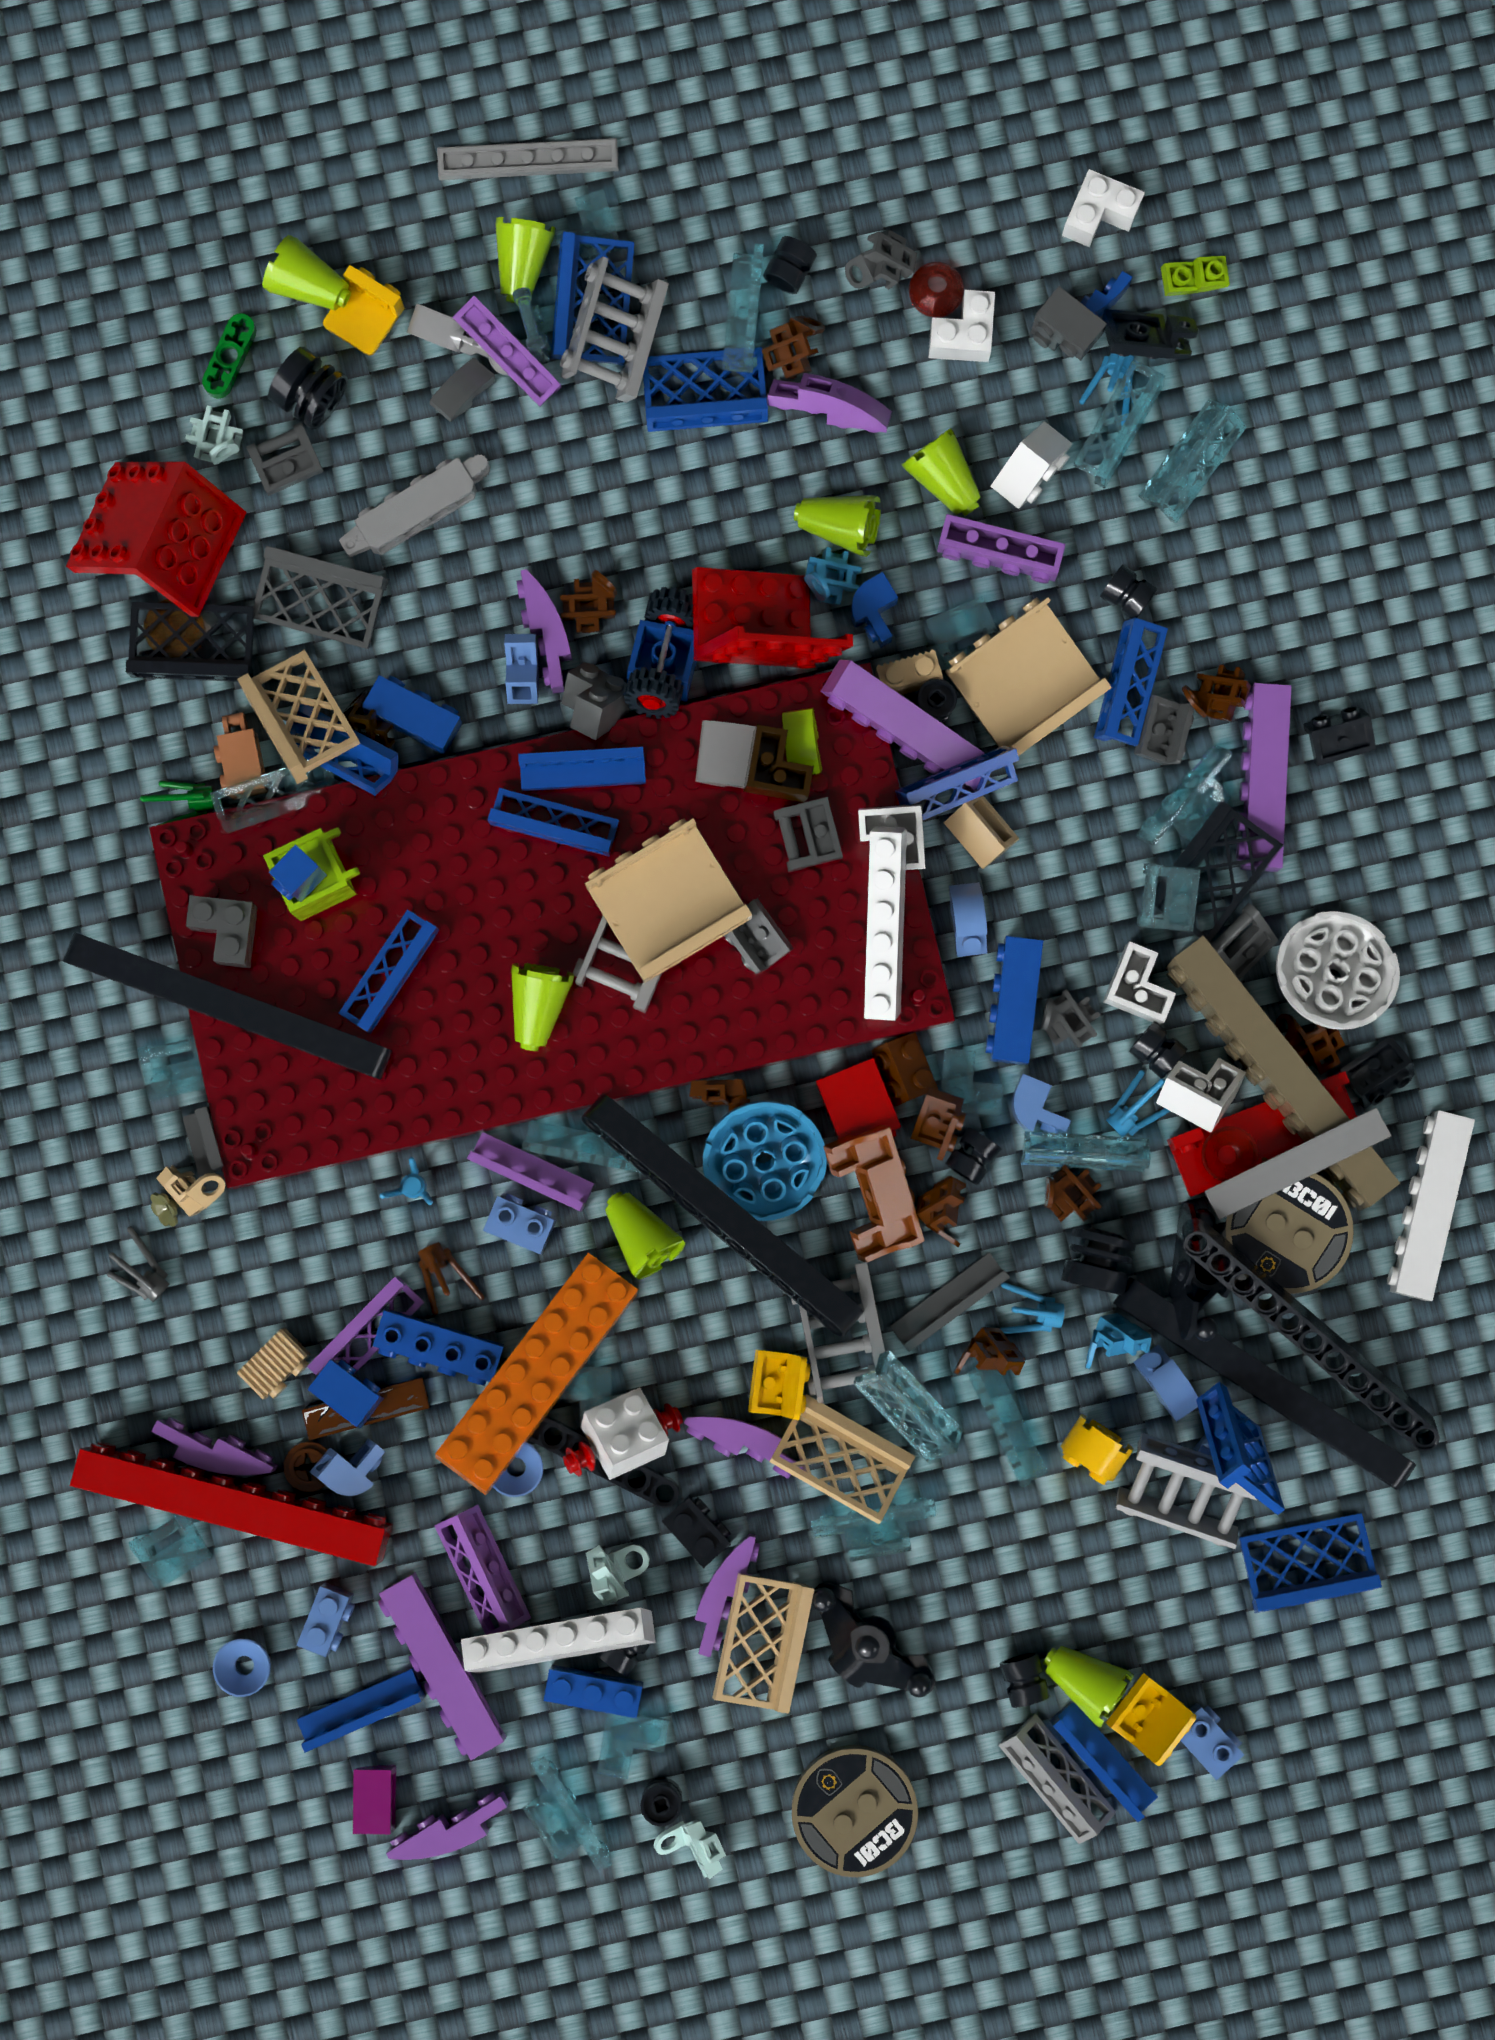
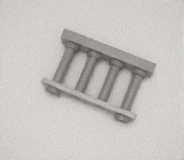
M602 257L591 263L587 268L585 281L588 282L569 349L564 351L560 361V367H563L561 378L568 379L579 370L614 384L615 388L618 389L615 399L627 403L637 398L669 283L657 279L645 287H641L605 272L609 259ZM601 285H606L638 298L639 302L642 303L640 313L634 316L597 301ZM593 313L631 327V331L634 332L632 341L627 345L590 330L589 327ZM585 341L623 356V359L626 360L623 371L617 373L582 359L581 355Z
M602 916L585 959L579 958L573 971L574 976L577 977L575 983L583 987L585 979L589 978L630 995V999L635 1001L634 1009L646 1013L662 973L646 983L637 982L633 984L592 967L591 965L598 949L631 962L621 944L603 937L609 924L604 916Z
M867 1262L855 1264L856 1274L850 1275V1278L832 1281L843 1292L853 1290V1293H860L862 1304L858 1305L862 1309L863 1314L858 1320L859 1323H866L868 1333L862 1335L861 1339L813 1347L810 1330L825 1326L813 1316L808 1317L807 1311L799 1305L812 1376L809 1377L807 1382L810 1396L816 1395L818 1403L824 1402L822 1390L871 1381V1384L878 1383L879 1392L891 1389V1379ZM791 1299L792 1305L797 1304L793 1299ZM860 1351L872 1353L874 1364L868 1365V1369L819 1378L816 1362L818 1359Z
M1142 1433L1138 1441L1136 1460L1141 1461L1142 1465L1131 1490L1119 1486L1116 1509L1123 1511L1127 1515L1138 1516L1203 1538L1218 1546L1236 1549L1238 1527L1232 1524L1244 1498L1256 1501L1257 1499L1237 1483L1228 1489L1220 1484L1212 1456ZM1154 1467L1172 1472L1161 1500L1143 1495ZM1184 1477L1203 1482L1191 1510L1173 1505ZM1215 1487L1232 1492L1221 1520L1203 1515Z

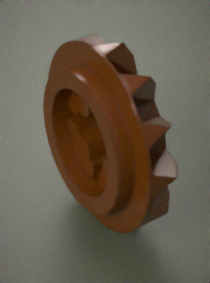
M303 1442L294 1446L288 1452L284 1461V1474L290 1485L303 1492L317 1491L325 1486L314 1475L311 1476L312 1480H310V1475H308L306 1470L296 1469V1467L306 1463L307 1453L311 1462L317 1463L326 1453L327 1449L315 1442Z

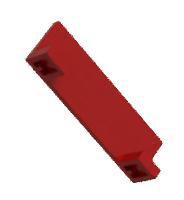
M1346 1071L1321 1080V1084L1350 1120L1356 1118L1357 1115L1345 1088V1084L1350 1083ZM1266 1102L1220 1119L1212 1132L1198 1127L1167 1140L1190 1197L1203 1193L1262 1164L1261 1160L1263 1157L1270 1160L1304 1142L1297 1133L1293 1135L1288 1131L1282 1122L1285 1117L1278 1108L1273 1110Z

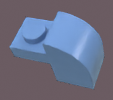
M505 634L507 704H538L539 653L536 644V634Z
M980 883L949 886L950 910L954 924L957 957L987 954V922Z
M1022 1074L1011 1100L1012 1113L1017 1123L1030 1133L1033 1132L1036 1123L1041 1124L1040 1129L1055 1136L1058 1135V1132H1067L1071 1120L1043 1109L1052 1085Z
M1159 1344L1151 1349L1149 1353L1144 1354L1133 1362L1138 1371L1153 1388L1159 1401L1176 1422L1198 1407L1196 1402L1198 1396L1177 1364L1168 1357Z
M367 1439L351 1460L347 1462L337 1452L329 1448L311 1469L310 1473L337 1494L344 1496L358 1495L374 1485L365 1476L368 1472H373L382 1461L381 1456L385 1451L376 1443Z

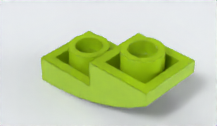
M1226 256L1197 257L1193 262L1164 263L1161 266L1165 296L1206 292L1230 285Z
M807 708L783 712V729L788 730L785 745L787 762L814 766L812 774L821 773L822 766L817 745L819 736L814 709Z

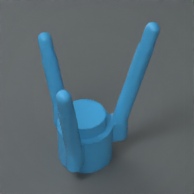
M1111 353L1110 356H1104L1101 367L1086 388L1079 403L1083 405L1106 370L1111 375L1107 388L1109 392L1113 391L1117 379L1124 378L1126 375L1121 426L1125 427L1129 414L1132 379L1136 366L1132 364L1135 356L1123 357Z
M1140 1070L1117 1104L1108 1111L1111 1115L1106 1121L1122 1138L1127 1133L1133 1136L1141 1128L1170 1112L1164 1108L1135 1124L1138 1117L1134 1113L1164 1085L1165 1079L1161 1078L1130 1108L1127 1106L1122 1108L1145 1074L1144 1070Z
M413 1157L409 1158L411 1173L402 1179L400 1188L385 1191L379 1195L383 1199L404 1194L406 1197L413 1199L422 1197L428 1205L433 1204L432 1198L426 1191V1181L419 1175V1169Z
M1006 1282L1001 1284V1287L1043 1303H1038L1037 1309L1012 1307L1011 1310L1014 1313L1036 1316V1322L1041 1324L1002 1327L1000 1329L1004 1334L1032 1331L1051 1332L1052 1327H1062L1064 1304L1055 1303V1298L1042 1296Z

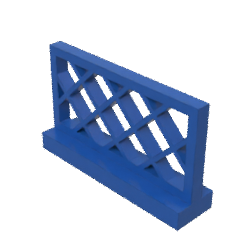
M563 231L560 237L551 359L561 360L564 351L569 349L573 335V323L576 324L577 321L574 317V309L582 303L584 296L576 285L577 278L587 271L591 263L602 257L608 258L606 254L613 248L627 249L626 261L616 268L609 259L608 266L613 271L612 275L631 282L634 242L575 235L573 232ZM580 244L592 245L600 255L587 265L579 255ZM599 246H606L608 248L603 251ZM578 262H579L580 265L583 267V269H581V270L577 273V271H578ZM624 267H625V277L620 273V271H621ZM602 284L600 289L610 300L608 305H614L615 308L629 313L630 295L622 292L614 299ZM577 293L581 299L575 303V295ZM623 297V302H622V307H621V306L618 304L617 301H619V300ZM593 313L595 316L592 317L591 323L598 319L608 331L605 336H612L613 339L626 344V325L619 323L611 329L601 315ZM619 328L620 338L615 334V331H617ZM591 344L592 346L581 355L582 359L592 362L624 365L625 362L623 356L619 354L618 357L606 356L600 347ZM595 349L599 355L589 353Z
M762 347L648 357L643 374L648 432L768 422ZM757 357V366L750 373H747L738 366L744 358ZM722 360L728 365L720 376L708 368L713 361ZM684 363H692L698 368L689 379L678 371ZM661 365L668 372L658 381L649 374V366ZM733 370L745 378L736 389L724 381ZM703 372L714 380L706 391L694 383ZM673 375L684 382V385L675 394L664 386ZM750 382L760 390V397L747 398L740 392ZM650 383H652V384L654 385V387H653L651 390H650ZM719 385L731 393L725 400L720 401L714 399L710 394ZM689 387L700 395L695 403H686L680 398ZM659 390L671 398L665 405L652 406L651 398Z
M1219 1381L1196 1399L1218 1481L1227 1489L1235 1483L1239 1484L1275 1514L1279 1515L1285 1508L1260 1426L1233 1406L1228 1388Z
M1362 1513L1239 1538L1253 1598L1254 1613L1375 1590L1382 1587L1379 1574L1377 1575ZM1356 1521L1359 1535L1352 1544L1339 1536L1338 1532L1343 1524ZM1338 1525L1334 1532L1327 1528ZM1315 1529H1322L1331 1535L1323 1550L1307 1541ZM1307 1531L1304 1538L1296 1534ZM1291 1535L1301 1542L1292 1557L1276 1547L1282 1536ZM1277 1537L1273 1544L1266 1540ZM1334 1539L1350 1548L1342 1563L1326 1553ZM1360 1540H1361V1544H1362L1363 1551L1357 1547V1545H1358V1543L1360 1542ZM1260 1541L1270 1548L1262 1562L1250 1556L1247 1543ZM1304 1544L1320 1554L1311 1569L1295 1559ZM1273 1551L1289 1560L1281 1575L1265 1566ZM1354 1551L1365 1558L1368 1571L1356 1573L1345 1566ZM1323 1557L1339 1567L1332 1578L1325 1579L1314 1572ZM1252 1563L1258 1566L1255 1574ZM1292 1563L1308 1573L1302 1584L1294 1585L1284 1578ZM1263 1569L1278 1580L1271 1590L1259 1592L1256 1578ZM1342 1569L1349 1573L1348 1575L1339 1576ZM1311 1576L1318 1579V1581L1308 1582ZM1281 1582H1283L1284 1584H1286V1585L1288 1586V1587H1283V1588H1278V1589H1277V1587L1279 1586V1584H1280Z

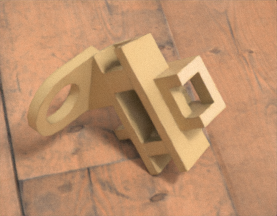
M174 1165L170 1168L166 1166L156 1179L189 1217L197 1215L209 1207L224 1192L225 1181L219 1174H204L196 1180L193 1177L194 1173L192 1171L180 1173ZM211 1180L218 1182V1187L215 1191L210 1193L203 1192L206 1189L203 1185L204 1183Z

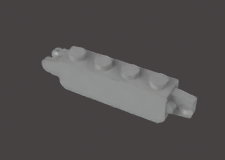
M482 454L474 455V457H470L462 463L459 458L453 461L447 459L436 467L435 472L428 476L420 475L412 480L410 487L402 492L397 490L384 498L385 502L379 506L365 508L358 514L359 518L354 520L356 526L339 539L343 549L349 557L369 549L375 554L383 555L474 500L477 492L475 484L481 481L483 477H487L489 472H491L488 459L485 458V455L482 456Z

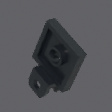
M1104 309L1102 320L1107 323L1105 333L1111 354L1123 357L1129 355L1144 356L1149 359H1189L1191 357L1192 351L1187 339L1196 338L1198 334L1196 322L1192 318L1168 315L1165 323L1163 314Z

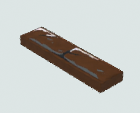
M419 1378L380 1389L378 1394L384 1399L364 1426L431 1408L424 1379ZM327 1404L302 1410L309 1440L357 1428Z

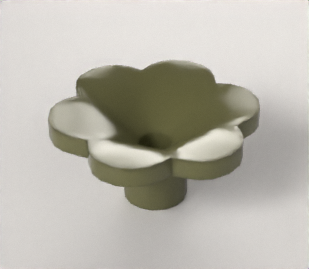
M153 1193L150 1197L152 1201L151 1209L158 1216L161 1224L172 1227L177 1225L176 1215L177 1209L180 1208L179 1204L173 1198L169 1199L165 1193Z

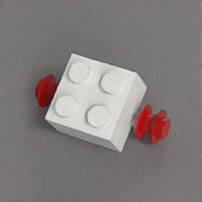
M641 1388L632 1390L584 1412L581 1428L591 1447L581 1441L576 1451H573L570 1447L566 1448V1455L563 1456L564 1464L570 1474L575 1473L580 1477L582 1469L585 1467L590 1471H594L595 1459L598 1458L609 1480L664 1456L669 1442L668 1430L672 1428L675 1432H680V1424L683 1423L681 1413L676 1406L672 1407L669 1403L664 1404V1411L661 1413L657 1409L652 1410Z

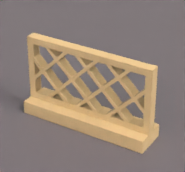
M305 650L253 678L247 673L237 679L246 698L297 784L308 779L307 772L360 744L359 739ZM303 662L306 664L307 669L304 677L290 675L293 667ZM271 679L281 680L276 692L264 690L262 684ZM287 682L301 684L297 696L283 693ZM307 686L321 689L317 700L303 697ZM280 700L294 702L290 714L277 712ZM300 704L314 706L310 718L296 716ZM321 708L334 711L330 722L317 720ZM294 722L307 725L303 737L290 734ZM314 726L327 729L323 741L310 738ZM334 730L346 732L349 736L347 740L339 744L330 742ZM307 745L321 747L317 756L306 761L303 754Z
M806 1394L805 1412L800 1415L799 1420H791L769 1462L875 1523L880 1524L916 1456L825 1404L818 1403L816 1399ZM801 1420L811 1426L814 1436L799 1439L796 1430L798 1421ZM792 1435L793 1441L788 1442L790 1436ZM828 1438L836 1440L841 1451L827 1455L822 1440ZM816 1441L821 1456L806 1459L802 1444ZM795 1446L800 1461L790 1463L779 1456L783 1449ZM859 1453L864 1456L868 1467L854 1470L849 1455ZM843 1457L848 1472L834 1475L829 1460ZM823 1462L828 1477L818 1479L811 1474L809 1465ZM887 1469L897 1476L892 1484L882 1486L877 1471ZM871 1473L875 1488L861 1491L857 1476ZM850 1478L855 1493L846 1495L839 1491L836 1481ZM889 1490L887 1496H885L884 1491ZM878 1493L882 1505L879 1512L867 1507L863 1496Z
M738 1573L712 1697L714 1700L773 1709L777 1712L789 1714L814 1588L799 1582L792 1583ZM745 1582L755 1583L762 1593L749 1603H747L743 1596ZM763 1585H767V1586H771V1587L768 1588L767 1590H765V1588H764ZM779 1588L789 1589L787 1602L777 1608L769 1595ZM766 1599L773 1612L759 1622L752 1608ZM748 1612L755 1625L741 1635L736 1627L739 1617ZM777 1617L782 1624L781 1632L770 1639L763 1626ZM759 1630L767 1643L755 1652H752L745 1640ZM741 1643L749 1656L735 1666L730 1659L731 1650ZM771 1648L775 1654V1661L772 1666L764 1671L757 1657ZM753 1661L760 1675L746 1684L739 1671ZM735 1674L742 1688L733 1695L724 1694L725 1681ZM762 1680H765L769 1686L767 1700L756 1699L750 1690ZM745 1693H747L748 1696H749V1698H748V1697H742V1695L745 1694Z

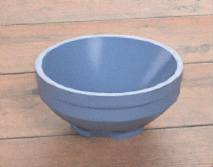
M528 1442L525 1443L515 1457L524 1461L526 1465L525 1472L521 1476L515 1477L506 1469L493 1486L502 1495L508 1497L525 1496L532 1492L541 1481L543 1461L537 1449Z
M243 1638L226 1643L219 1649L213 1662V1675L217 1685L224 1692L235 1697H246L258 1692L267 1682L271 1670L270 1658L263 1646L256 1641ZM247 1656L253 1660L254 1668L250 1674H241L237 1670L236 1662L239 1657Z

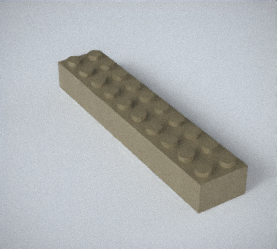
M1204 936L1200 937L1172 959L1166 966L1168 970L1166 975L1170 982L1176 988L1181 987L1188 996L1186 1001L1196 1013L1200 1011L1207 1019L1205 1025L1215 1037L1219 1035L1226 1043L1224 1049L1234 1061L1239 1060L1245 1067L1246 1078L1254 1086L1257 1084L1265 1093L1263 1098L1273 1110L1278 1108L1285 1117L1282 1122L1293 1135L1297 1133L1305 1143L1350 1121L1348 1116ZM1372 1147L1322 1170L1326 1179L1332 1184L1336 1182L1341 1188L1347 1205L1352 1209L1356 1207L1358 1211L1372 1206L1400 1184L1399 1180Z

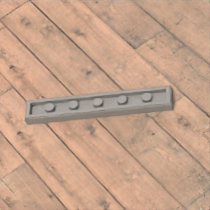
M617 138L437 147L439 180L619 171Z
M1375 1108L1206 1190L1205 1194L1218 1220H1221L1390 1138L1391 1134L1378 1109Z

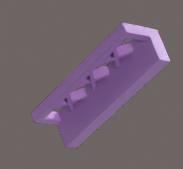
M475 296L452 317L539 407L562 387L546 368Z
M482 1132L474 1151H470L467 1157L468 1160L581 1212L595 1185Z
M395 1276L307 1367L315 1375H319L330 1359H343L349 1364L350 1360H359L353 1366L356 1369L353 1374L355 1375L379 1350V1348L372 1346V1338L376 1336V1334H372V1321L377 1316H382L383 1309L389 1304V1309L394 1310V1298L402 1290L415 1303L406 1312L400 1313L412 1316L425 1302L399 1276ZM368 1326V1334L359 1335ZM355 1338H368V1351L362 1357H350V1343ZM346 1348V1357H338Z
M478 1504L434 1525L485 1635L509 1631L531 1619ZM453 1525L458 1536L457 1541L452 1538L447 1526ZM463 1555L469 1559L471 1569L465 1566ZM476 1584L482 1587L485 1593L484 1598L479 1595ZM490 1612L495 1615L500 1627L494 1628L489 1617Z

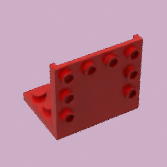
M115 462L108 471V478L102 491L95 499V505L89 518L83 524V531L70 552V558L66 567L74 573L137 575L188 615L199 617L247 512L186 462Z
M704 567L692 569L694 661L796 667L802 669L815 668L816 663L828 662L829 657L841 656L842 651L853 647V634H845L837 639L811 637L810 587L804 580L805 575Z

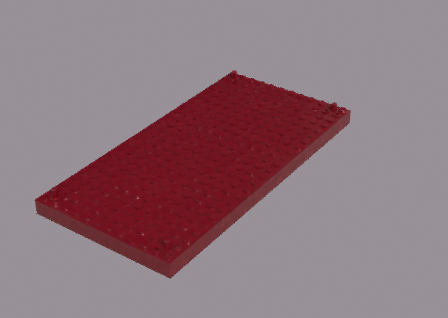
M870 662L858 665L873 675ZM832 671L681 705L676 715H671L670 718H665L662 715L661 719H657L655 715H651L650 718L646 717V714L620 719L609 732L597 740L577 730H572L397 771L393 780L376 796L350 782H345L149 827L181 972L392 1050L382 1080L188 1009L215 1136L224 1165L222 1168L226 1187L228 1189H237L589 1108L601 1094L609 1096L614 1101L689 1085L691 1081L715 1079L953 1024L955 1018L919 869L906 870L901 1013L895 1021L864 1019L870 841L860 842L859 808L900 806L895 792L900 787L890 744L877 737V730L870 725L864 727L851 718L853 714L847 709L839 710L827 702L829 697L820 691L831 675ZM813 708L819 736L817 745L822 772L812 774L809 797L805 802L828 797L843 858L788 872L786 862L789 859L779 821H775L773 812L781 808L801 804L802 802L743 792V788L720 787L695 782L702 721H720L757 726L758 724L783 729V712ZM643 747L646 784L522 791L518 754ZM786 749L784 751L783 761H787ZM375 775L365 779L375 783L381 776ZM499 788L618 819L619 824L610 857L490 825L488 816L490 809L494 808ZM504 797L500 811L516 814L522 811V808L517 800ZM522 802L525 808L532 805L526 802ZM541 806L528 812L531 819L546 822L552 819L547 808ZM552 810L555 816L562 813L556 810ZM568 814L558 820L561 827L576 830L582 827L577 816ZM800 816L792 817L791 821L801 858L810 856ZM582 818L585 824L592 821L589 819ZM681 819H685L687 822L691 819L695 820L697 829L743 904L747 905L752 900L758 898L794 948L770 968L755 974L743 964L741 960L742 955L737 948L731 945L723 936L663 972L646 1013L634 1009L635 1001L630 999V995L589 978H586L583 987L576 985L577 977L574 976L573 983L546 1046H539L538 1051H530L520 1048L521 1043L515 1041L512 964L518 963L519 969H524L525 963L560 969L559 975L566 977L567 971L573 973L578 959H585L603 916L586 888L585 883L590 881L588 876L599 868L604 867L605 870H608L615 866V859L628 851H631L632 854L644 848L642 843L655 835L661 838L670 833L669 827ZM598 822L588 828L593 836L607 839L611 825ZM319 828L325 833L334 828H339L341 834L331 839L345 870L348 871L358 867L360 871L358 876L350 879L357 895L303 921H299L290 913L281 893L271 884L274 878L268 873L270 869L263 855ZM190 895L253 902L258 906L250 968L219 965L213 961L217 933L192 931L186 927ZM408 909L423 920H427L436 926L440 931L373 1032L369 1034L340 1015L339 1012ZM411 919L403 929L405 941L413 940L422 927ZM608 925L603 937L620 944ZM400 935L398 936L394 944L401 942ZM402 947L389 950L386 955L388 967L397 965L404 954ZM598 949L591 965L592 967L633 984L637 982L643 983L642 978L631 962ZM383 961L381 962L377 970L384 968ZM385 973L371 977L369 980L371 993L379 992L386 981ZM365 988L359 996L367 994ZM368 999L355 1001L349 1013L360 1020L369 1007Z

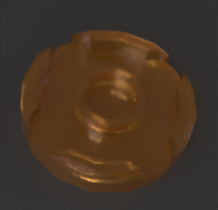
M166 599V600H163V601L158 602V603H173V602H171L169 599ZM152 610L148 612L144 621L145 630L158 619V616ZM166 611L157 612L162 616ZM174 611L166 619L175 631L189 620L182 611ZM200 616L196 622L206 632L203 616ZM162 622L149 635L160 646L173 633ZM192 624L180 636L191 647L204 634ZM146 637L148 645L153 650H156L157 647ZM178 638L164 649L171 658H178L187 650Z

